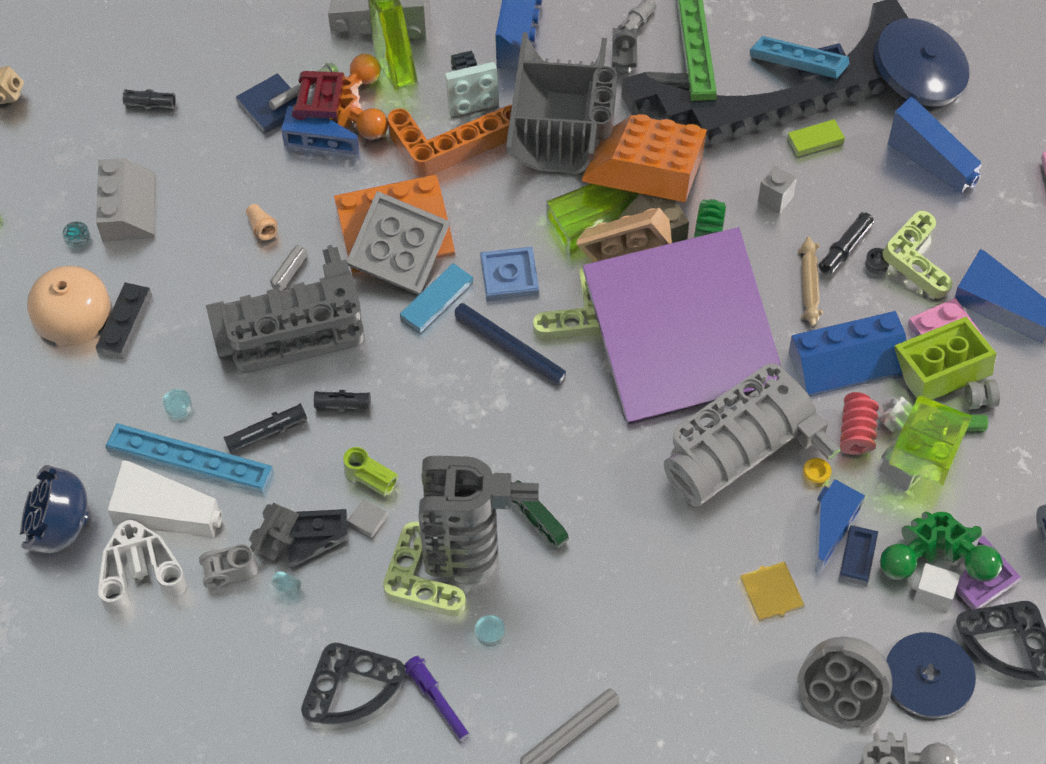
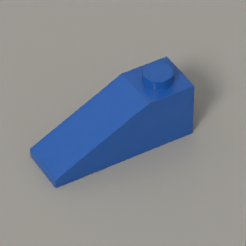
M288 106L281 128L284 146L359 155V144L356 134L329 118L306 117L304 120H297L292 117L293 107Z
M834 479L829 488L824 486L817 498L820 506L817 513L815 571L818 573L822 572L850 525L857 517L865 498L864 494Z

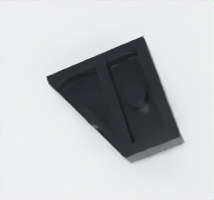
M347 509L297 511L296 513L299 516L289 533V536L293 538L291 545L289 544V566L294 567L348 540Z

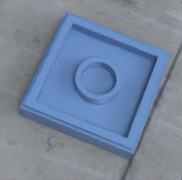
M533 247L480 252L486 301L539 295Z

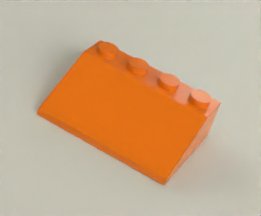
M436 174L334 195L337 218L347 257L350 255L377 191L448 220ZM450 227L446 232L436 259L455 255ZM350 267L352 276L366 274Z

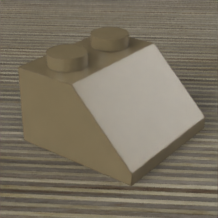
M640 194L617 217V220H619L623 216H632L642 213L647 209L660 208L670 220L672 243L688 239L689 221L676 200Z

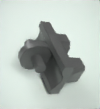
M613 28L612 67H617L618 73H631L632 68H637V29L628 30L625 28L620 30Z
M273 502L272 505H266L262 513L264 521L260 529L253 530L249 541L252 543L250 548L253 552L276 560L283 544L291 545L293 538L288 535L299 514Z

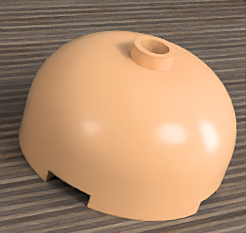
M61 266L47 271L33 284L27 299V311L34 330L41 338L56 342L58 346H75L92 340L99 335L98 331L106 323L112 311L107 289L101 279L93 272L78 266Z

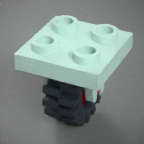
M472 51L451 55L452 70L445 73L448 108L451 117L500 106L495 63L477 64Z

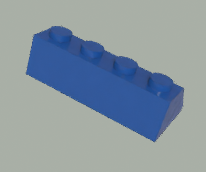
M502 0L495 34L496 68L517 70L523 32L528 33L529 41L535 43L537 28L534 27V24H539L540 9H537V7L542 6L543 0Z
M896 311L794 334L791 336L788 353L802 388L809 397L903 375L894 348L895 345L907 340L906 333Z

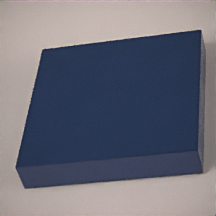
M277 73L237 95L236 101L262 132L265 133L284 122L288 106L293 107L296 105L297 97L275 110L271 109L269 101L291 89Z

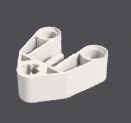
M126 520L117 527L102 555L98 595L105 610L111 614L124 612L130 604L127 589L128 582L123 564L124 560L128 561L131 578L141 580L144 579L145 575H149L145 555L149 554L161 591L168 598H178L187 589V582L183 571L161 536L134 520ZM170 578H177V580L172 583H166V581ZM119 593L116 598L108 599L111 595Z

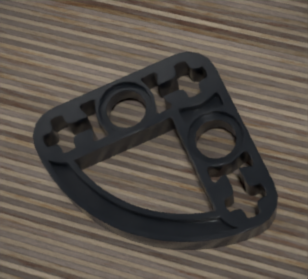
M1018 601L968 610L957 616L953 626L955 636L971 660L982 670L995 678L1021 686L1046 685L1045 672L1038 671L1041 661L1046 669V627L1040 610L1034 603ZM1021 611H1024L1026 615H1031L1028 624L1025 617H1019ZM991 615H998L1003 618L1005 625L995 627L989 622V617ZM964 621H967L969 625H975L972 631H969L967 627H962ZM1015 633L1027 669L1002 662L987 652L977 640ZM1030 636L1039 638L1043 647L1040 649L1031 648L1027 643V638Z
M334 642L327 645L322 651L302 703L301 712L303 720L311 727L327 730L351 728L372 720L385 711L402 690L406 681L404 664L398 659L342 643ZM336 653H340L341 659L336 660L334 671L330 670L332 666L330 656L334 657ZM366 659L371 661L372 668L367 672L358 671L356 664L360 660ZM378 664H381L382 671H378ZM392 669H397L398 675H394L392 679H388V675L386 672H391ZM344 677L384 687L377 696L360 707L344 712L331 713ZM321 679H332L334 686L328 691L320 690L317 685ZM318 697L321 699L320 710L322 714L317 713L315 717H311L309 710L316 708Z

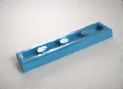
M762 36L749 50L750 57L836 79L849 65V57L766 36Z

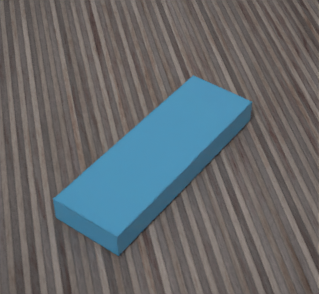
M452 263L400 313V319L421 333L473 283V276Z

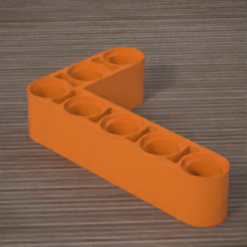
M512 104L429 140L426 139L410 113L405 109L397 108L388 114L389 135L416 176H431L506 143Z

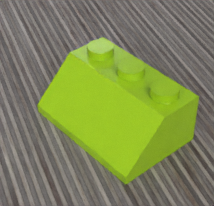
M967 316L899 343L894 348L906 385L921 404L965 387L966 382H977L993 375L997 355Z

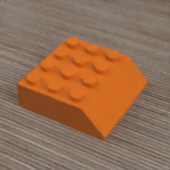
M643 114L630 115L612 127L610 137L599 141L594 152V158L589 162L582 182L686 202L703 156L707 129H702L694 124H676L669 119H651Z

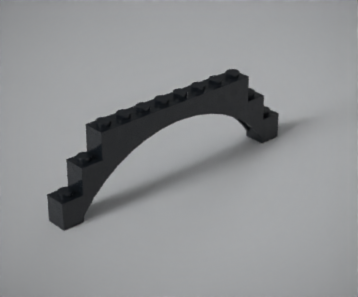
M883 0L873 3L870 15L871 23L862 39L847 55L849 57V65L837 79L818 75L804 83L774 92L744 96L717 95L716 100L691 101L690 91L648 77L646 72L622 79L621 96L631 115L647 114L656 110L661 120L669 119L676 124H694L702 129H707L704 147L716 145L734 137H741L750 132L764 130L776 124L787 123L802 116H810L818 111L832 109L838 105L855 102L861 98L873 94L878 95L886 91L888 83L879 72L875 61V43L887 25L893 21L908 18L897 0Z

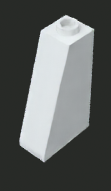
M122 461L108 507L113 524L134 520L149 529L206 537L214 536L215 528L220 527L222 522V511L219 510L215 498L132 462Z

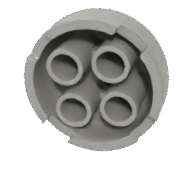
M848 636L829 638L816 645L805 658L797 678V683H799L803 697L802 703L807 710L818 720L842 729V723L852 727L861 726L862 728L873 724L884 713L892 692V674L883 655L871 644ZM835 690H838L840 694L835 703V710L844 719H837L826 714L819 706L817 700L828 701L832 698ZM864 699H865V700H866L865 707H864V709L862 710V712H861L860 714H858L859 711H860V709H861V706H862V704H863V701H864Z

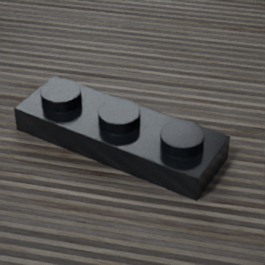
M124 283L95 347L97 353L121 359L124 358L152 294L149 287Z

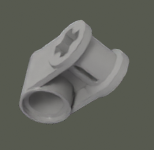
M244 544L208 551L199 557V563L203 566L205 574L203 585L210 589L249 580L258 571V564L251 548ZM241 560H248L243 565H237Z

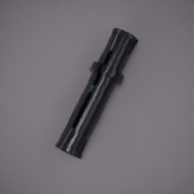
M861 212L839 241L834 242L829 247L828 254L818 264L822 273L832 275L839 264L849 258L850 251L874 224V218L869 213Z
M301 403L280 413L275 411L271 413L272 416L231 435L224 436L223 438L229 452L232 453L278 431L281 434L285 432V428L307 420ZM287 417H290L289 419L268 428L269 425L281 421ZM263 428L262 431H260V432H258V433H255V434H253V435H251V436H249V437H246V438H244V439L241 440L242 437H244V436H246V435H249V434H251V433H253V432H255V431H258V430H260V429Z

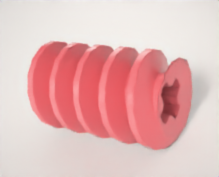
M852 392L844 397V414L840 437V448L843 453L859 455L871 452L876 448L874 440L877 437L875 431L878 427L876 421L878 420L877 411L879 404L870 399L867 394Z

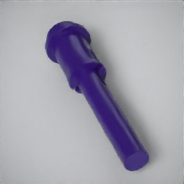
M419 656L412 657L404 664L406 675L413 678L424 696L428 695L457 738L460 741L465 740L470 734L437 688L439 683L425 666V659Z

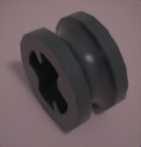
M873 248L868 251L865 260L867 271L880 275L888 270L889 263L883 257L884 249ZM875 259H880L881 264L875 263Z

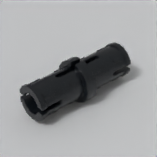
M125 89L123 105L141 106L146 109H152V107L174 109L176 95L175 93L154 92L153 89H147L146 91Z
M339 390V392H314V409L329 408L345 412L346 409L370 410L371 407L370 392L352 393L346 392V390Z

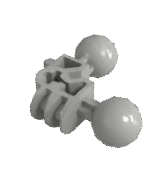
M874 732L873 742L864 747L859 764H958L955 752L946 744L932 743L923 748L920 753L908 752L906 733L903 734L902 740H895L892 732H888L887 740H880L878 733ZM873 758H877V763H874Z

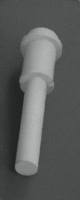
M324 63L322 68L317 70L339 72L334 63ZM300 84L270 100L269 106L271 109L275 110L296 98ZM316 84L310 86V89L315 90Z

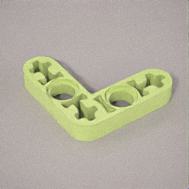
M918 211L888 242L883 250V257L891 266L930 296L938 299L944 298L953 286L951 278L916 251L935 228L936 220L929 212ZM923 223L924 226L921 229L917 228L918 224ZM904 234L911 235L915 242L908 241ZM899 246L902 250L896 254L894 251ZM915 264L920 266L923 270V273L915 271L912 268V265Z
M582 267L580 268L579 281L584 308L547 311L537 314L533 319V332L538 338L556 339L601 334L599 324L595 319L596 314L592 301L588 299L590 293ZM574 318L579 321V325L568 327L565 325V321ZM584 318H587L588 325H584ZM556 321H560V328H557ZM542 323H547L548 328L543 329Z
M419 522L406 524L401 531L384 578L385 596L391 601L447 616L460 615L466 607V597L460 588L416 576L423 557ZM418 532L420 537H416L413 549L410 547V536ZM402 556H410L414 559V562L409 567H402L398 564V560ZM397 582H400L402 588H398L397 591H392V586H395ZM410 585H413L411 588V596H408V590H410ZM422 588H428L433 592L431 598L427 600L419 599L416 594ZM438 592H441L442 598H439V603H436L438 600ZM452 597H457V602L453 606H448V600H451Z

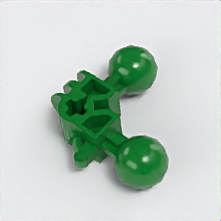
M925 511L922 513V518H915L911 521V526L905 525L902 527L901 533L908 545L897 543L886 547L879 561L884 574L893 580L909 578L916 570L917 559L922 556L928 562H932L938 557V549L946 550V558L952 563L961 557L965 559L964 564L967 573L971 578L980 582H988L997 578L1003 566L1001 555L995 548L988 545L975 546L972 544L982 536L981 527H965L954 519L951 514L943 511L933 514Z

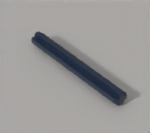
M460 303L455 308V317L554 383L560 384L565 379L566 371L465 303Z

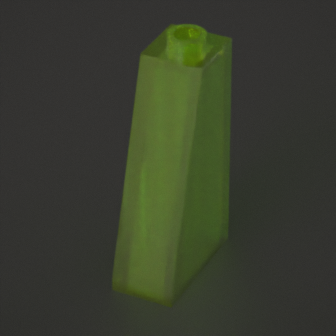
M368 0L374 57L379 61L381 69L395 91L417 83L418 79L401 2L399 0Z
M588 184L546 201V217L570 255L580 249L577 246V239L585 229L595 227L599 223L617 220V217L641 193Z

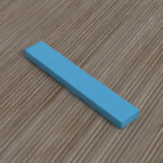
M116 423L105 445L106 450L109 452L264 494L273 473V467L268 464Z

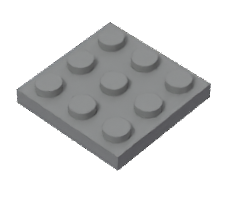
M377 191L347 259V264L359 271L420 295L451 222Z

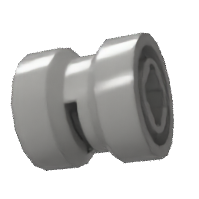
M995 379L986 380L980 384L976 381L966 382L965 401L968 409H978L983 405H986L988 408L999 406L1000 391Z

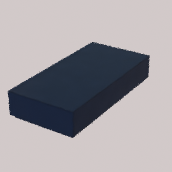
M850 525L838 580L863 586L868 585L879 531Z

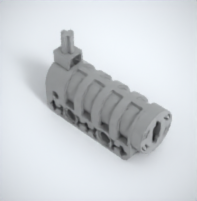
M769 363L675 428L673 433L674 448L671 456L664 461V470L669 482L679 496L689 505L699 507L794 438L805 449L814 445L828 460L833 459L840 452L841 448L826 434L828 423L816 413L815 406L807 392L783 367L775 363ZM767 375H769V376H771V377H773V376L776 375V376H777V381L772 378V379H770V380H768V381L766 382V380H767ZM746 388L756 389L748 396L743 393V390ZM725 404H726L728 407H730V406H732V405L735 404V406H734L733 408L731 407V408H729V409H727V410L724 411V406H725ZM703 418L713 419L704 427L700 424V420ZM681 435H683V436H685V437H688V438H687V439H684V440L682 441V440H681Z

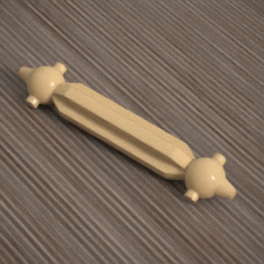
M808 236L801 248L798 249L799 254H804L802 258L804 306L807 308L804 314L801 315L802 320L806 319L810 326L814 327L820 315L823 314V310L817 308L820 298L818 260L815 253L817 248H820L819 243L815 244Z

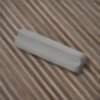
M296 245L270 280L273 289L277 288L278 291H282L307 257V250Z

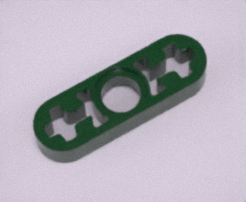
M539 500L511 501L552 547L558 549L569 541L565 528Z

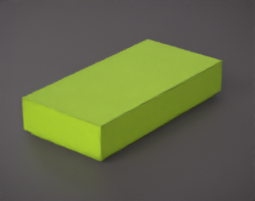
M835 119L788 132L787 139L797 157L844 144L845 137Z

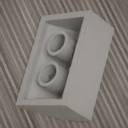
M125 158L98 160L96 224L102 241L155 237V172Z

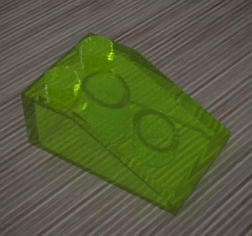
M919 395L898 437L889 464L943 486L970 424L972 415Z

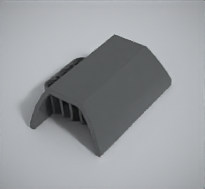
M523 32L506 144V152L538 171L579 174L587 169L589 162L594 158L595 141L605 140L610 137L613 127L617 75L613 68L604 66L607 38H602L600 51L595 63L591 61L590 65H583L582 61H580L579 64H571V60H568V63H560V59H557L556 63L549 62L548 58H546L545 62L529 41L528 33Z

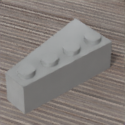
M331 0L328 11L330 30L427 39L431 20L430 0Z

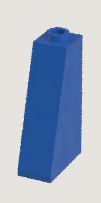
M910 97L895 111L888 145L961 194L969 186L972 188L977 184L981 177L979 171L982 162L919 102Z
M980 249L958 285L954 298L957 299L961 306L1043 343L1046 338V298L986 251Z

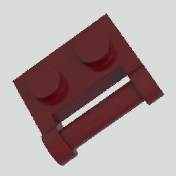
M302 71L299 75L300 87L296 105L292 109V117L297 120H304L306 117L337 118L345 80L344 73ZM316 84L312 105H307L310 86Z

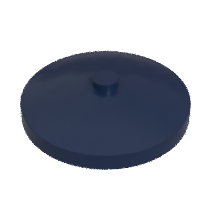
M899 19L887 25L876 40L874 56L878 70L885 81L907 99L912 97L920 104L926 106H942L953 102L966 88L970 70L965 53L954 38L940 27L920 19Z

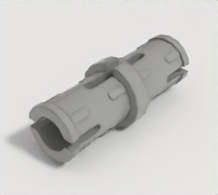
M642 0L636 8H632L629 11V16L618 26V29L626 28L631 30L643 26L647 21L646 18L657 8L655 0Z

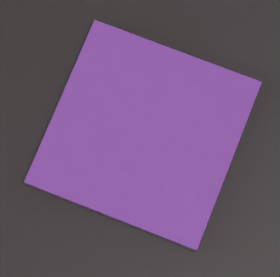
M740 227L583 265L582 269L627 424L713 402L764 365L775 363L781 366ZM767 375L766 382L772 378L777 381V376L771 377ZM746 388L743 390V393L753 392L756 389Z

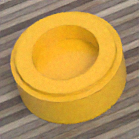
M812 458L804 464L802 471L803 480L809 486L823 487L830 480L831 466L821 458Z

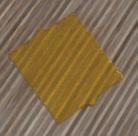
M785 561L768 567L760 566L759 570L740 575V580L759 622L777 616L783 618L786 613L804 608L805 606Z

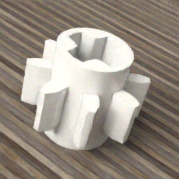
M902 396L898 399L890 397L880 406L882 416L878 419L891 432L895 429L905 430L913 422L914 417L911 412L915 408Z

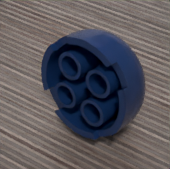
M45 465L36 475V478L40 480L39 483L35 485L32 492L29 491L26 498L20 534H26V541H23L21 547L38 553L54 554L68 548L76 540L82 527H85L89 515L87 511L88 501L86 489L79 477L68 470Z

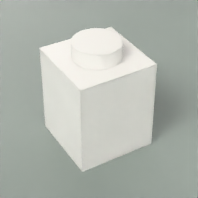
M926 563L923 572H916L911 587V589L916 590L913 601L948 612L954 598L960 574Z

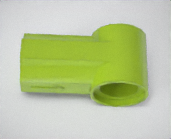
M349 448L343 456L344 474L350 481L361 482L384 497L389 495L394 489L398 480V474L370 458L367 451L363 448ZM354 462L362 463V465L358 467L351 466V464Z

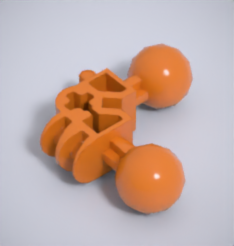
M360 54L354 57L350 63V75L348 77L344 76L345 80L338 117L329 118L346 129L355 122L358 132L369 140L383 137L388 130L387 116L381 110L376 108L362 110L359 103L358 87L361 84H372L380 76L381 65L373 55Z

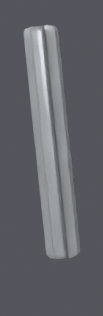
M612 688L604 691L520 758V764H543L616 706L620 699L617 693Z

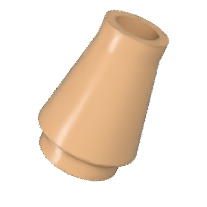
M250 205L246 209V215L249 218L255 237L261 240L273 238L278 231L277 221L262 210L259 205Z

